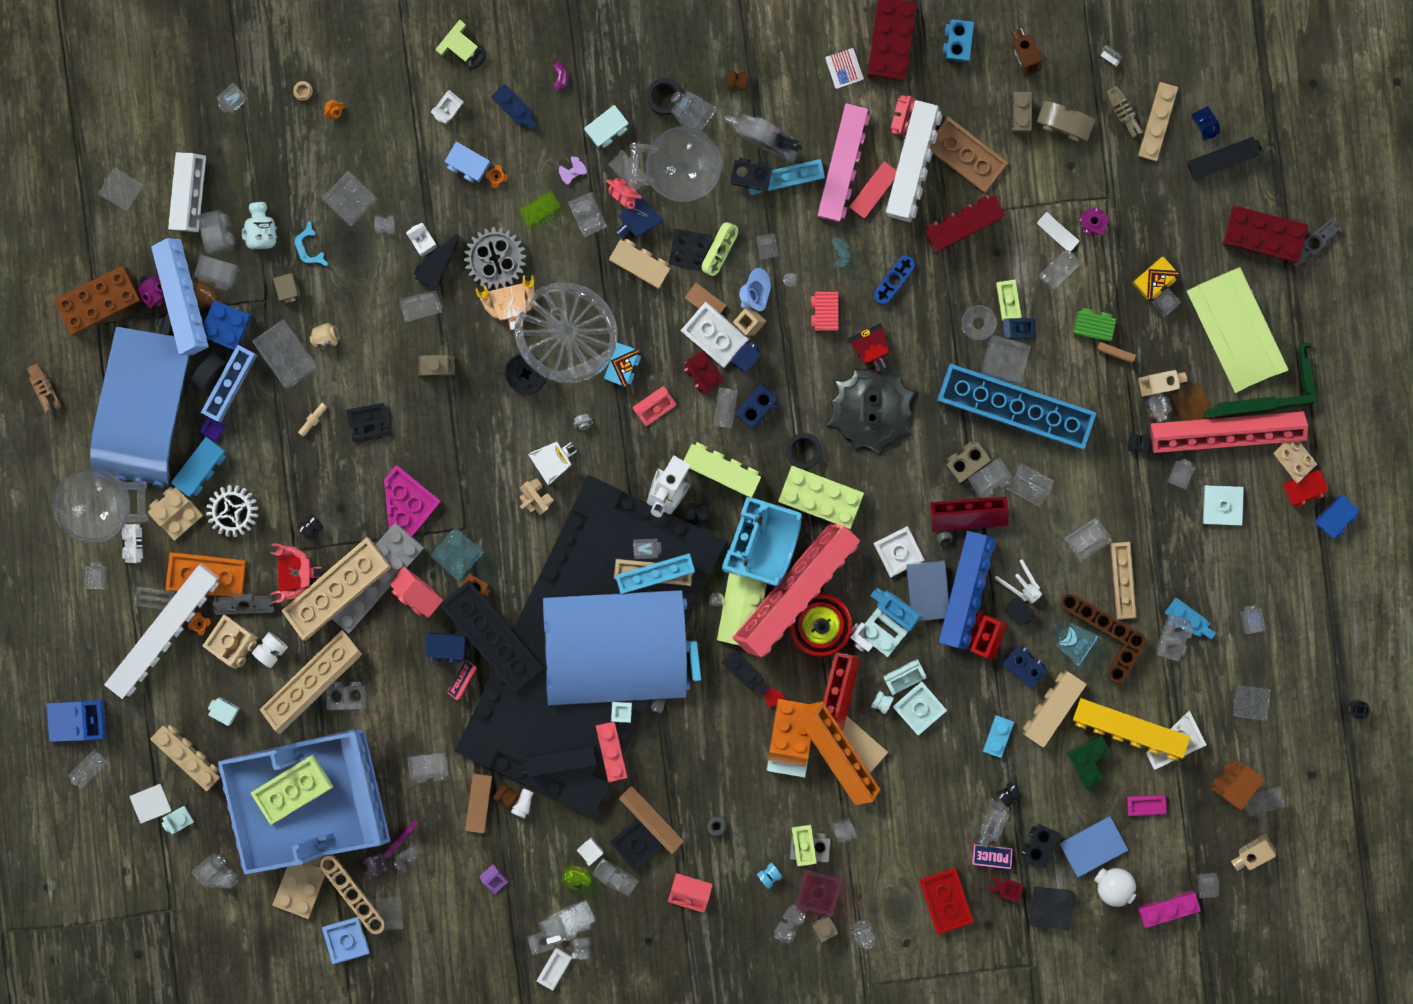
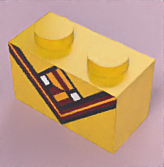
M1162 256L1134 280L1132 284L1146 300L1150 298L1154 300L1162 293L1160 290L1165 285L1169 287L1177 280L1175 276L1178 273Z

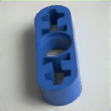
M902 256L875 290L874 299L877 303L886 304L889 302L914 269L915 263L910 256ZM902 260H909V266H911V268L904 269V271L902 272L906 274L904 277L901 275V273L894 271L896 267L898 268V270H900V268L902 267ZM893 274L900 278L899 284L895 286L889 283V277ZM884 283H886V285L889 288L894 289L893 292L889 290L886 293V296L888 297L887 299L883 298L882 300H879L880 295L878 294V291L883 292L886 287L883 286Z

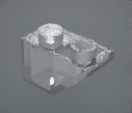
M603 858L592 874L606 886L628 897L639 882L638 879Z

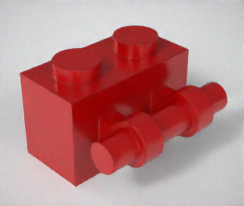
M977 611L976 624L972 630V640L968 649H970L973 643L970 651L983 657L994 659L1008 623L984 615L981 621L984 613Z

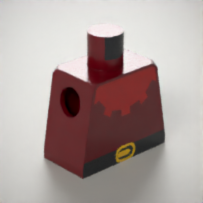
M881 323L848 338L849 344L865 366L873 362L877 372L887 368L883 357L889 355L890 352Z

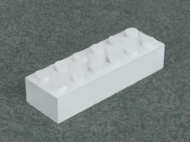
M915 100L886 210L888 217L911 222L912 218H916L918 210L916 201L921 199L923 191L921 182L926 180L928 172L926 170V163H930L933 153L930 147L931 144L936 142V125L940 126L942 114L937 105Z

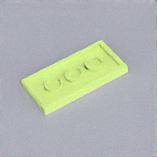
M312 754L252 791L251 795L269 824L272 825L332 789L333 785Z

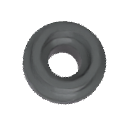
M713 817L709 820L707 829L711 835L720 836L726 831V822L720 817ZM719 823L721 827L715 830L713 825Z

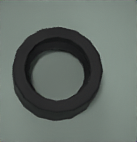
M659 78L650 84L647 90V102L655 113L670 115L678 110L675 108V105L682 98L683 92L676 81L670 78ZM662 85L672 87L675 93L681 96L676 103L674 102L673 105L667 108L658 106L653 99L655 90Z
M211 353L198 367L191 381L202 390L206 389L225 365V361L215 353Z
M799 433L788 441L786 456L793 466L799 469H807L819 462L822 456V447L815 436L810 433ZM799 440H808L815 447V455L808 462H800L793 456V446Z

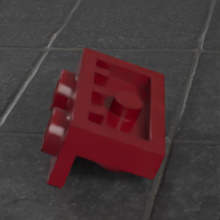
M703 350L683 362L685 364V367H683L688 377H694L696 380L694 385L700 393L703 391L707 394L724 382Z

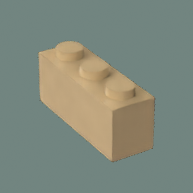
M620 239L609 261L660 289L670 271V268L667 267L669 263L660 258L658 261L651 257L652 253L643 248L641 251L634 248L636 244L628 239H625V241Z

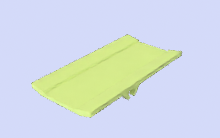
M1240 267L1187 290L1235 393L1289 370Z

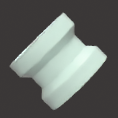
M879 691L871 708L879 709L881 713L886 714L893 701V697H887L883 692Z

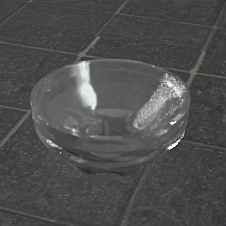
M973 306L962 317V329L973 340L987 339L996 329L997 321L995 314L985 306ZM975 318L983 320L984 326L981 329L973 327L972 323Z

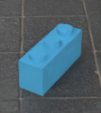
M205 437L171 483L187 496H197L203 489L201 485L205 479L208 481L215 473L213 471L217 464L220 466L226 458L224 454L227 451L209 437Z

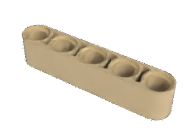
M332 854L323 856L320 861V868L365 927L372 934L381 933L384 929V919L338 859ZM331 859L334 861V866L326 868L323 865L324 861ZM342 874L346 877V881L344 883H337L335 877ZM353 889L357 891L358 895L355 898H349L347 892ZM361 905H367L370 908L367 913H361L358 909ZM373 920H379L381 926L379 928H372L370 923Z

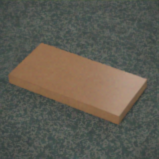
M949 116L936 131V142L931 144L930 147L935 156L984 194L1009 164Z

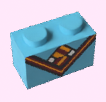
M617 342L604 379L624 387L627 384L631 385L634 374L631 372L634 366L638 367L641 356L638 355L639 350Z

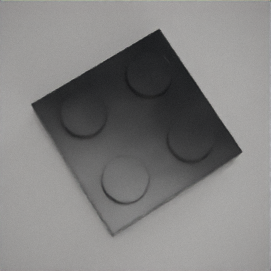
M639 819L635 820L610 841L634 872L664 848Z

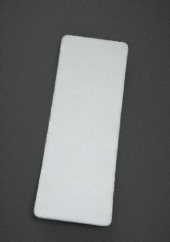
M1048 212L1037 222L1043 230L1067 251L1070 252L1079 243V240Z

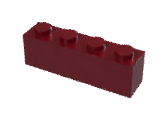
M1007 496L930 502L932 532L1009 526Z

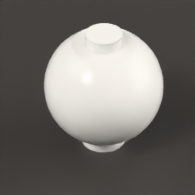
M1103 868L1094 880L1098 883L1100 898L1110 906L1120 907L1126 905V903L1131 904L1136 897L1135 880L1124 869L1113 868L1107 871Z

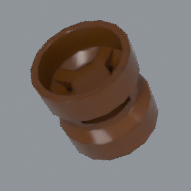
M729 71L727 90L739 89L740 91H746L748 72L736 73L735 71Z
M503 782L493 799L496 801L502 800L503 805L509 809L519 793L515 790H508V785Z

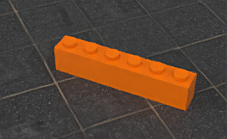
M818 702L805 705L797 719L853 803L860 805L873 802L881 789L824 703Z

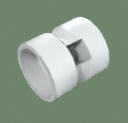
M268 632L262 639L263 644H258L252 651V654L264 665L272 668L278 660L277 656H281L288 646L277 636Z

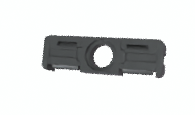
M1329 219L1305 239L1299 262L1297 264L1291 263L1295 268H1299V265L1307 260L1310 255L1312 257L1328 244L1329 240L1338 234L1337 232H1342L1341 227L1336 225V221ZM1312 238H1316L1319 241V246L1316 249H1312L1309 246V241Z
M271 593L265 596H253V594L233 595V597L218 598L214 596V613L216 615L272 613L274 611V603L272 602L274 597ZM244 601L249 605L244 607L240 606L239 603Z

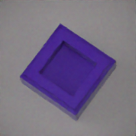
M207 417L200 433L217 442L226 425Z

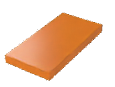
M170 552L166 581L167 591L178 592L198 565L202 563L220 577L217 580L219 583L217 588L213 592L209 591L206 595L233 597V595L243 594L246 560Z

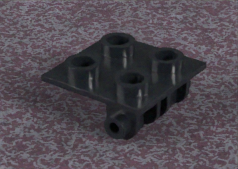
M675 228L669 264L702 270V263L711 247L713 235Z

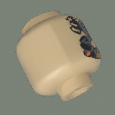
M329 323L313 328L312 336H310L312 346H316L321 351L335 347L340 339L337 327Z

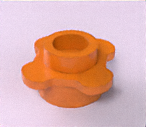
M336 100L327 102L324 107V116L326 118H339L342 109L345 107L344 103H338Z
M496 165L494 169L485 173V177L490 180L493 188H497L500 183L508 180V176L503 173L500 165Z
M195 613L192 621L188 623V628L196 631L198 635H203L211 621L209 618L202 617L201 613Z

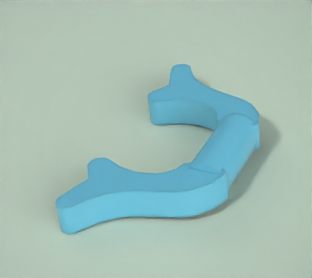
M308 221L306 229L295 239L298 254L305 263H321L324 266H328V263L323 259V252L313 258L309 257L302 243L303 238L316 234L312 230V223Z

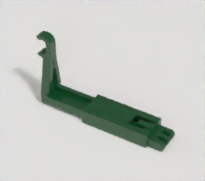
M1306 342L1299 347L1304 396L1278 399L1272 396L1217 403L1213 409H1207L1202 414V417L1204 419L1260 414L1273 412L1279 408L1313 405L1316 403L1310 363L1314 359H1307L1304 353V348H1309L1312 343Z

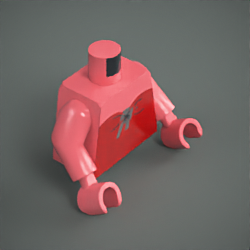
M272 544L277 546V551L270 553L278 555V591L271 593V595L277 594L278 599L272 602L279 603L283 600L295 599L308 586H311V578H320L322 576V567H311V559H308L306 553L296 547Z

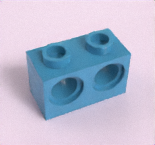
M951 19L950 23L946 24L945 36H948V41L943 45V55H946L945 60L969 62L974 22ZM961 27L964 30V34L957 36L954 33V28ZM959 46L962 53L955 55L952 53L951 48Z

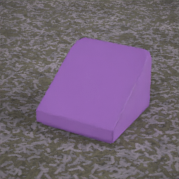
M495 865L490 866L479 876L482 883L493 894L497 893L508 883V880Z

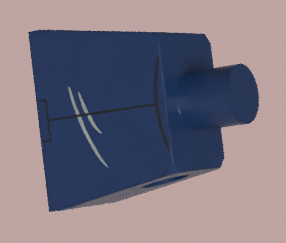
M643 197L642 199L636 198L634 208H625L619 215V219L623 224L615 231L622 239L631 232L638 238L661 224L663 220Z

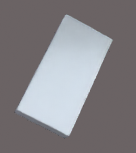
M556 947L538 977L537 982L553 991L570 963L572 956Z

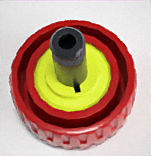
M819 593L808 602L807 608L795 617V622L788 627L794 644L801 651L812 656L825 657L837 653L846 645L852 633V617L847 606L839 598L828 593Z

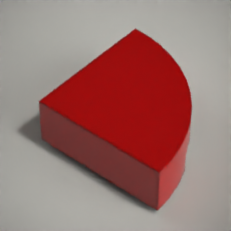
M768 688L769 690L764 694L768 707L776 705L778 699L786 700L784 695L776 689Z

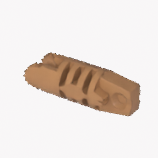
M38 364L30 366L27 369L30 375L29 380L46 413L51 411L47 397H49L56 409L60 408L61 404L45 372L41 371Z

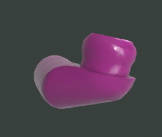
M558 61L552 65L558 74L553 86L556 90L560 91L567 86L569 74L562 63Z

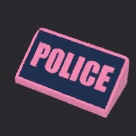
M974 844L973 865L1011 869L1012 848L995 846L987 848L988 846Z

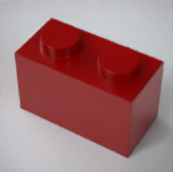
M1320 469L1309 472L1298 483L1292 479L1281 484L1289 505H1296V507L1307 504L1306 500L1312 497L1314 500L1325 496L1324 492L1329 491Z

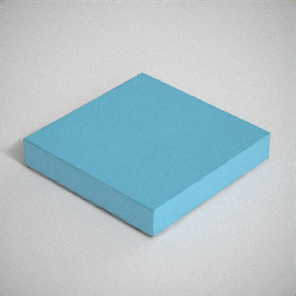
M694 640L689 641V657L692 679L698 681L701 680L697 641Z

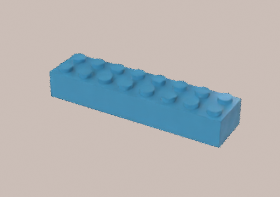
M953 364L948 365L937 398L939 402L1079 449H1085L1096 416V412Z

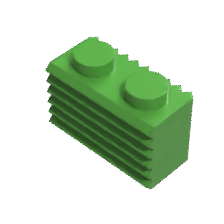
M1082 308V311H1077L1072 334L1106 342L1112 341L1116 319L1112 318V314L1101 312V315L1093 314L1094 310Z

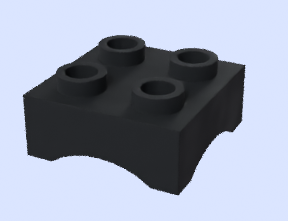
M1034 886L1030 925L1069 931L1074 892L1071 890Z

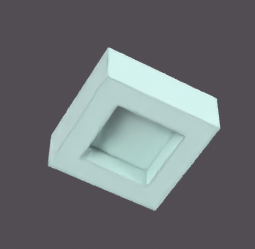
M612 702L611 721L631 723L632 703Z

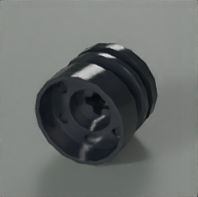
M520 353L511 357L504 370L505 380L509 387L518 393L526 395L534 394L541 390L546 384L548 376L547 368L543 361L528 353ZM524 370L532 373L529 375V379L522 376L525 374Z

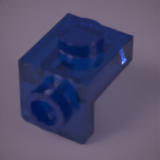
M1209 106L1191 114L1192 120L1200 130L1204 141L1214 138L1221 132L1219 122Z

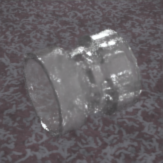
M375 215V234H382L385 231L388 234H395V216L388 215L385 219L381 215Z
M590 938L571 939L572 946L574 947L572 959L591 958V952L589 951V946L591 945Z

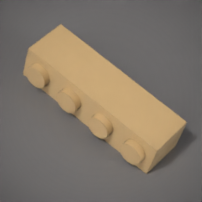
M1066 670L1064 673H1059L1055 679L1057 684L1053 689L1049 688L1044 696L1046 700L1042 705L1039 704L1033 712L1035 714L1032 721L1028 720L1023 727V730H1025L1023 734L1043 748L1086 686V683Z

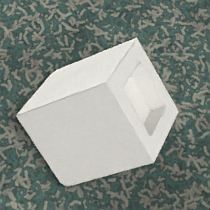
M592 837L577 849L580 855L587 861L588 866L604 853L603 849Z

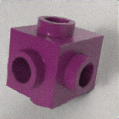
M1093 207V209L1089 208L1086 212L1083 211L1079 218V222H1081L1080 228L1087 235L1093 236L1096 234L1101 237L1110 217L1104 215V211L1096 207ZM1091 219L1095 220V224L1091 223Z
M158 274L144 281L136 290L149 308L156 305L160 307L166 303Z

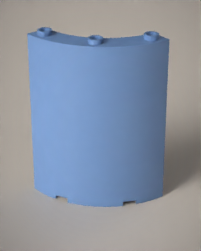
M682 591L543 598L544 630L549 632L545 633L548 705L685 698L686 690H690L686 652H690L689 641H686L684 610H687V600L683 598Z

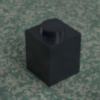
M1015 596L1004 609L1021 626L1024 623L1028 625L1034 618L1032 614L1035 611L1018 596Z

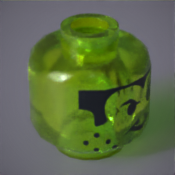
M570 865L564 869L562 883H564L566 889L582 892L585 887H589L591 876L588 875L587 868Z

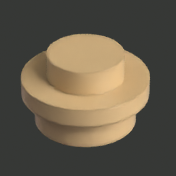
M301 81L294 86L293 93L298 100L305 101L312 96L313 89L308 82Z

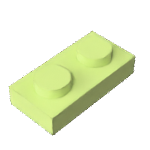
M1016 279L997 282L996 287L1002 321L1007 318H1021Z
M811 825L792 827L797 866L817 864Z

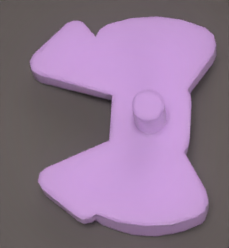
M571 157L573 168L570 170L562 166L559 167V174L567 185H570L572 179L578 175L587 174L586 167L579 161L578 157Z

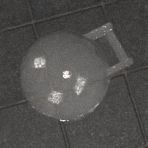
M676 127L664 131L661 136L654 140L652 145L630 144V150L632 151L631 166L627 182L651 185L658 194L670 201L688 203L699 200L713 190L720 178L722 161L718 147L712 143L708 135L697 129ZM639 152H648L645 162L647 177L638 176Z
M90 467L77 470L66 476L55 491L52 505L54 517L58 526L63 528L71 538L84 543L104 542L115 537L126 522L148 521V515L145 514V489L147 488V483L122 482L113 473L101 468ZM137 489L138 515H129L130 499L127 490Z

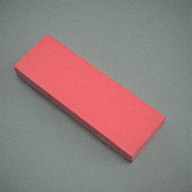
M884 161L849 208L865 219L893 182L897 171Z

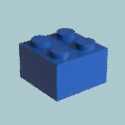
M214 300L203 325L207 339L235 350L237 345L242 343L252 315Z

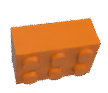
M778 699L768 755L769 761L806 767L811 738L797 717L804 706L809 704Z

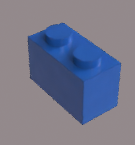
M1338 495L1316 519L1314 524L1329 538H1339L1345 532L1344 527L1348 523L1352 524L1357 519V513L1360 510L1344 495Z

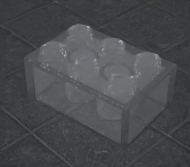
M282 319L252 341L285 389H289L319 368L285 319Z

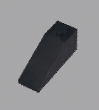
M455 234L423 260L421 265L418 264L414 271L415 279L438 289L460 236Z

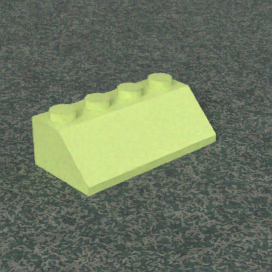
M698 442L696 445L691 444L684 459V462L690 464V469L752 498L761 478L758 476L759 471L750 467L748 470L741 468L742 463L733 459L729 462L723 459L725 455L715 450L712 454L706 451V446Z
M729 573L717 636L718 641L739 645L732 637L763 602L767 583L742 575V577Z

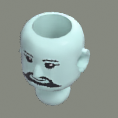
M265 202L250 203L249 205L252 218L245 221L244 228L242 229V238L249 249H268L276 244L277 227H275L274 220L265 215L267 210Z

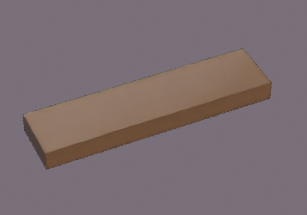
M632 786L619 797L625 806L671 854L684 842Z

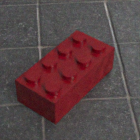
M877 0L867 76L905 81L917 2Z
M988 194L980 198L975 206L970 203L960 210L961 213L956 215L953 212L943 218L944 222L939 224L936 221L928 225L924 235L934 254L1004 218L1006 215L996 196L990 197Z
M1233 205L1222 245L1297 264L1300 260L1309 225Z

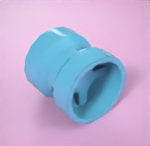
M772 862L767 865L766 870H761L757 873V876L768 889L773 886L775 881L783 878V875Z

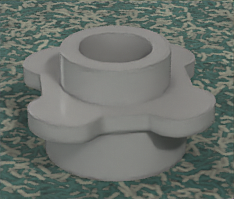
M583 414L574 418L575 423H573L575 429L585 430L593 424V421L589 418L588 414Z

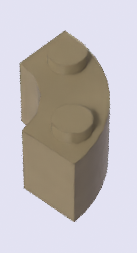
M1044 101L1037 119V123L1043 125L1044 130L1049 132L1059 131L1069 135L1068 139L1079 142L1080 139L1088 141L1095 122L1094 118L1086 114L1069 110L1065 106L1049 101Z

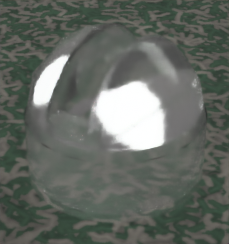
M785 274L783 277L784 284L794 289L798 281V274Z
M717 592L716 595L715 593L710 595L709 606L725 605L724 597L720 592Z

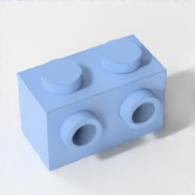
M458 142L454 144L445 160L449 170L455 173L458 171L465 174L464 178L472 183L475 180L480 182L491 163L486 158Z

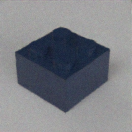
M436 632L426 633L425 657H429V661H440L442 658H448V662L460 663L461 660L466 658L467 637L465 635Z

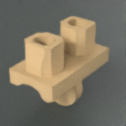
M538 479L531 482L527 481L520 487V490L523 492V495L520 496L523 502L519 506L521 509L527 507L530 512L536 510L541 515L549 509L548 506L553 502V499L548 493L540 498L537 491L543 486Z

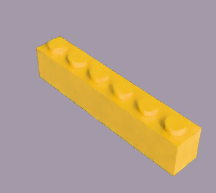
M1082 698L1079 700L1072 720L1076 722L1075 726L1083 729H1086L1087 726L1094 728L1093 732L1097 734H1111L1114 740L1123 742V739L1131 741L1130 745L1134 747H1148L1149 752L1158 755L1160 752L1168 754L1167 758L1178 761L1179 758H1184L1191 737Z

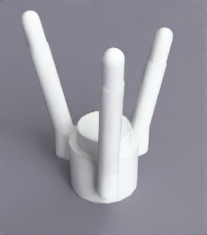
M1022 559L1020 563L1031 582L1027 584L1019 574H1016V578L1025 587L1022 590L1023 593L998 576L994 577L995 580L1020 596L1024 602L1028 600L1032 604L1042 595L1039 591L1040 587L1035 582Z

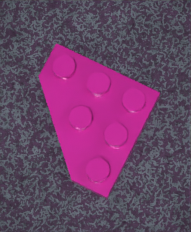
M398 465L384 479L389 529L396 522L413 536L441 500Z

